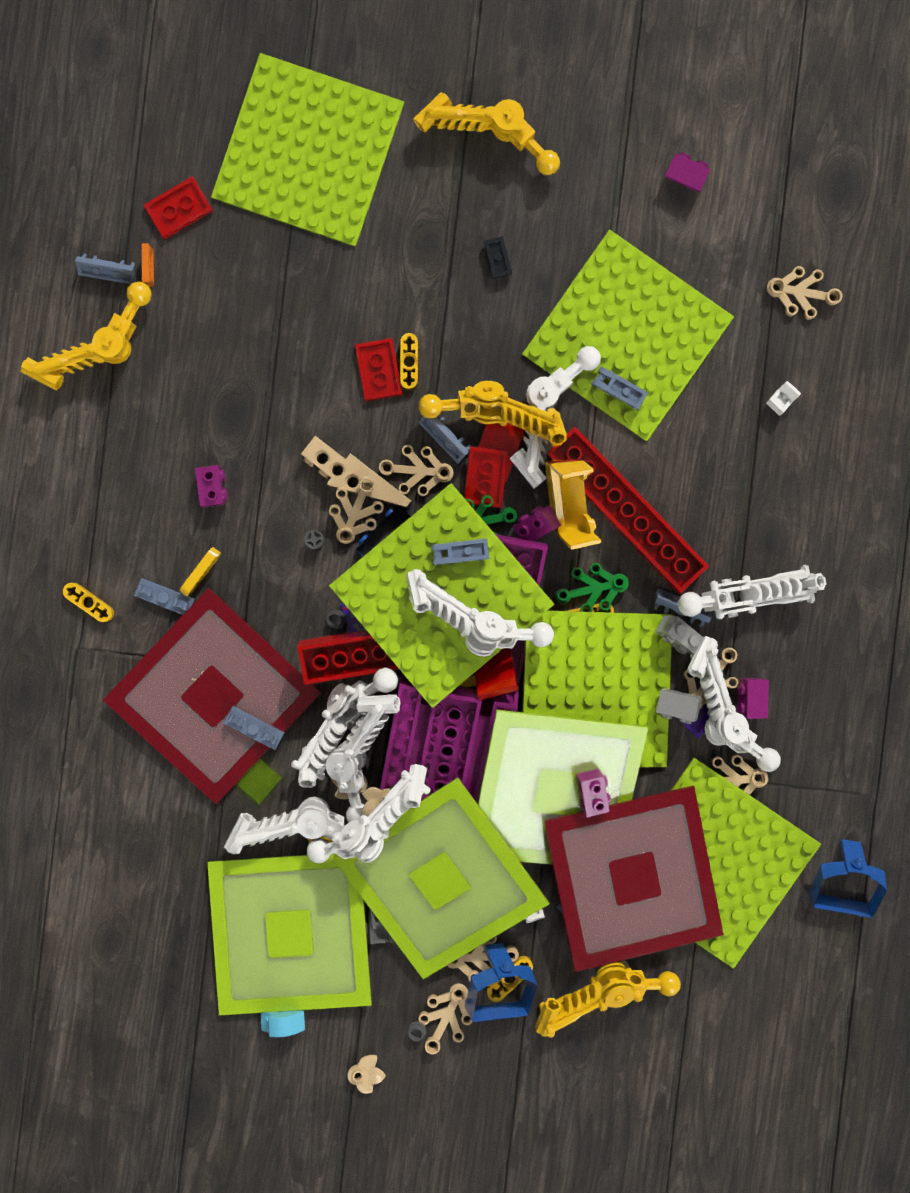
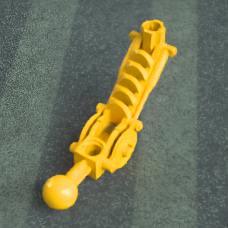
M441 92L413 118L417 127L424 133L433 125L438 126L437 129L447 127V130L455 128L459 131L466 128L467 131L477 129V132L492 130L496 138L501 141L511 142L520 152L526 148L536 158V167L543 175H552L559 169L560 159L557 153L552 150H544L534 140L535 130L524 120L523 108L515 100H503L495 107L489 106L485 109L484 106L474 108L475 105L464 107L465 104L453 107L449 97Z
M143 282L132 283L127 289L129 301L122 315L119 316L114 313L108 326L97 330L94 334L92 343H79L82 346L79 348L71 346L70 348L73 349L71 351L60 350L63 354L52 353L54 357L44 356L42 357L44 361L36 362L28 357L23 361L20 372L57 391L64 382L62 373L68 372L73 374L75 373L73 369L84 370L81 366L92 367V362L118 364L126 361L131 353V343L129 340L137 327L132 323V320L139 307L147 305L151 301V289Z
M482 381L474 387L468 386L465 390L458 391V399L440 400L439 397L433 394L424 395L418 404L419 412L425 418H436L441 414V411L459 410L460 418H465L466 421L474 419L483 424L500 423L501 426H506L509 423L526 430L530 434L550 441L553 447L562 445L567 440V434L560 413L555 408L544 411L508 398V392H504L503 386L494 381Z
M618 962L606 964L599 968L596 976L591 977V984L556 1000L555 998H548L547 1002L540 1003L541 1013L536 1022L535 1029L541 1036L552 1038L555 1035V1031L575 1022L581 1016L596 1008H600V1011H606L607 1007L618 1008L629 1004L633 1000L636 1002L642 1001L646 990H659L662 995L674 996L680 990V979L675 973L670 971L662 972L657 978L645 979L642 970H632L630 967L625 968L622 963Z

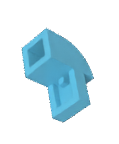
M304 1011L261 1013L262 1031L268 1032L269 1037H286L305 1030Z

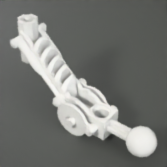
M592 346L583 347L577 354V361L563 371L560 367L549 377L535 379L528 386L526 393L529 406H534L544 411L554 408L559 395L572 385L573 382L571 380L583 370H594L599 366L601 361L599 351ZM526 431L529 439L524 436L523 440L528 447L527 453L522 448L510 460L534 489L547 479L538 468L539 462L545 465V461L540 453L546 456V450L542 443L548 446V441Z
M802 565L801 570L779 573L763 579L750 581V576L746 575L742 577V580L732 581L731 578L724 579L721 584L711 581V591L701 593L702 597L694 592H687L681 595L678 601V608L684 616L693 617L704 608L705 612L715 611L716 619H722L726 614L731 618L738 616V612L743 611L753 614L756 612V607L765 605L787 604L804 600L814 603V593L824 590L826 579L821 573L810 574L809 566ZM740 591L742 602L735 603L733 592Z
M414 569L406 575L410 594L409 600L412 603L413 610L416 613L430 610L437 617H441L443 621L458 629L460 635L465 636L467 648L478 656H489L496 648H513L517 640H530L538 647H546L553 641L554 631L547 623L538 622L530 629H517L515 620H504L494 612L485 611L480 613L476 608L466 607L461 601L456 600L455 597L427 580L426 574L421 572V570Z
M704 636L695 654L690 655L692 660L688 667V673L700 678L701 688L703 689L704 698L709 709L707 712L709 719L705 724L707 739L716 746L727 745L737 753L752 754L756 757L758 767L763 771L772 772L776 770L781 762L779 753L775 749H763L755 743L757 735L749 730L746 718L742 714L735 712L736 708L732 705L726 682L723 678V672L720 668V662L716 656L718 653L717 641Z
M379 669L373 677V682L370 684L359 680L352 686L342 683L338 684L332 690L328 698L327 710L322 712V717L326 719L307 746L302 748V754L298 761L294 760L291 764L293 768L299 770V786L312 788L316 784V779L323 780L325 778V773L323 772L326 769V761L329 754L337 748L347 729L351 730L358 719L366 716L361 715L357 710L358 698L362 696H375V693L378 691L383 693L392 692L398 684L397 674L392 669Z
M387 694L359 697L357 710L361 715L366 716L356 721V726L351 729L352 733L348 734L347 740L340 744L327 758L326 770L328 775L337 781L339 793H348L350 807L346 812L348 823L353 820H359L363 815L364 804L361 803L359 790L365 785L362 767L367 761L366 751L370 749V744L375 741V737L379 735L380 729L384 727V722L389 719L387 714L400 711L401 703L397 695Z
M414 764L410 766L409 772L404 770L401 773L402 778L386 794L382 802L368 817L362 815L359 820L349 822L341 832L332 835L333 842L328 843L324 839H314L307 847L309 859L314 863H323L329 859L331 854L335 853L343 859L357 857L364 863L375 860L382 851L384 838L389 837L388 830L411 807H420L422 795L430 793L431 789L424 784L427 768L423 765Z
M319 797L305 799L298 809L292 810L289 814H286V812H283L280 816L275 814L269 819L264 817L256 822L252 815L241 813L224 848L229 853L239 854L245 845L250 844V846H254L257 842L262 844L266 840L270 842L277 837L282 839L285 835L290 837L296 833H300L309 839L323 836L332 840V835L341 832L345 827L344 817L330 811L327 802Z

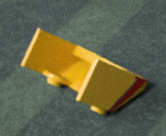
M583 460L547 461L545 469L550 506L561 526L554 529L556 535L571 550L601 543V539L594 534L596 529L595 520L591 519L587 514L584 480L593 472V468Z

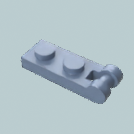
M600 367L597 378L593 379L591 383L595 388L606 392L636 410L640 408L648 392L603 367ZM605 378L610 379L608 385L603 383Z
M487 538L431 545V551L434 552L433 566L489 559ZM442 550H448V557L442 558Z

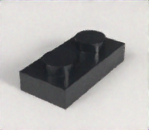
M503 236L484 240L493 280L512 275Z

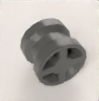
M311 530L306 533L304 542L308 548L317 550L324 545L325 538L321 532Z

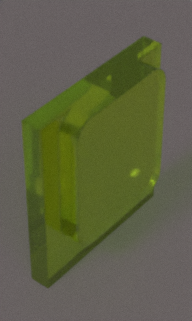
M259 759L240 779L237 785L260 804L282 777L262 759Z

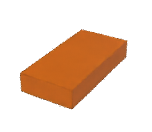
M143 243L142 282L149 287H153L154 249L148 243Z

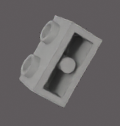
M664 615L655 630L664 641L670 643L681 654H695L703 640L699 633L678 616Z
M663 688L660 691L656 712L661 713L663 718L672 719V717L680 718V722L691 724L692 721L695 722L698 718L702 697Z

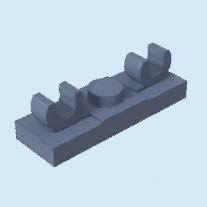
M84 254L82 257H76L75 263L78 275L126 284L136 282L134 262L131 265H125V261L122 260L119 264L97 259L95 255L93 259L87 257V254Z
M423 416L418 423L457 464L460 463L469 453L470 445L464 447L461 444L464 438L462 437L458 440L452 431L442 424L445 419L444 417L438 420L437 418L430 419Z
M144 578L140 579L134 595L182 615L196 600Z
M658 588L654 610H657L662 605L665 607V614L670 608L679 615H683L678 608L680 596ZM702 608L699 614L690 617V623L693 624L695 619L701 620L699 627H703L705 622H710L712 611L705 612V609Z
M235 706L231 708L224 722L227 726L274 750L285 733Z

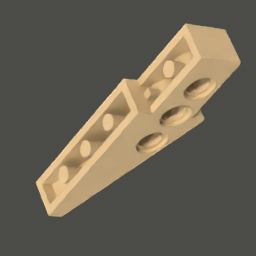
M316 436L301 453L305 457L303 459L305 463L311 467L313 465L317 466L320 469L318 473L326 479L331 477L327 483L330 487H345L348 492L358 494L360 491V479L363 476H371L374 479L375 487L373 491L367 493L366 497L408 508L412 503L410 499L351 453L345 459ZM327 455L328 461L325 464H320L318 461L319 456ZM337 466L343 467V473L339 476L333 473L334 468ZM351 478L358 479V485L354 488L348 485ZM365 480L363 484L368 486L370 481Z

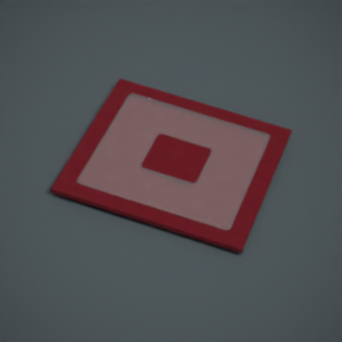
M208 588L103 701L207 797L217 804L270 748L224 724L231 708L235 706L285 732L322 692L313 684L304 685L303 675L219 596Z
M694 785L609 805V812L591 817H586L582 811L544 820L575 972L724 935Z

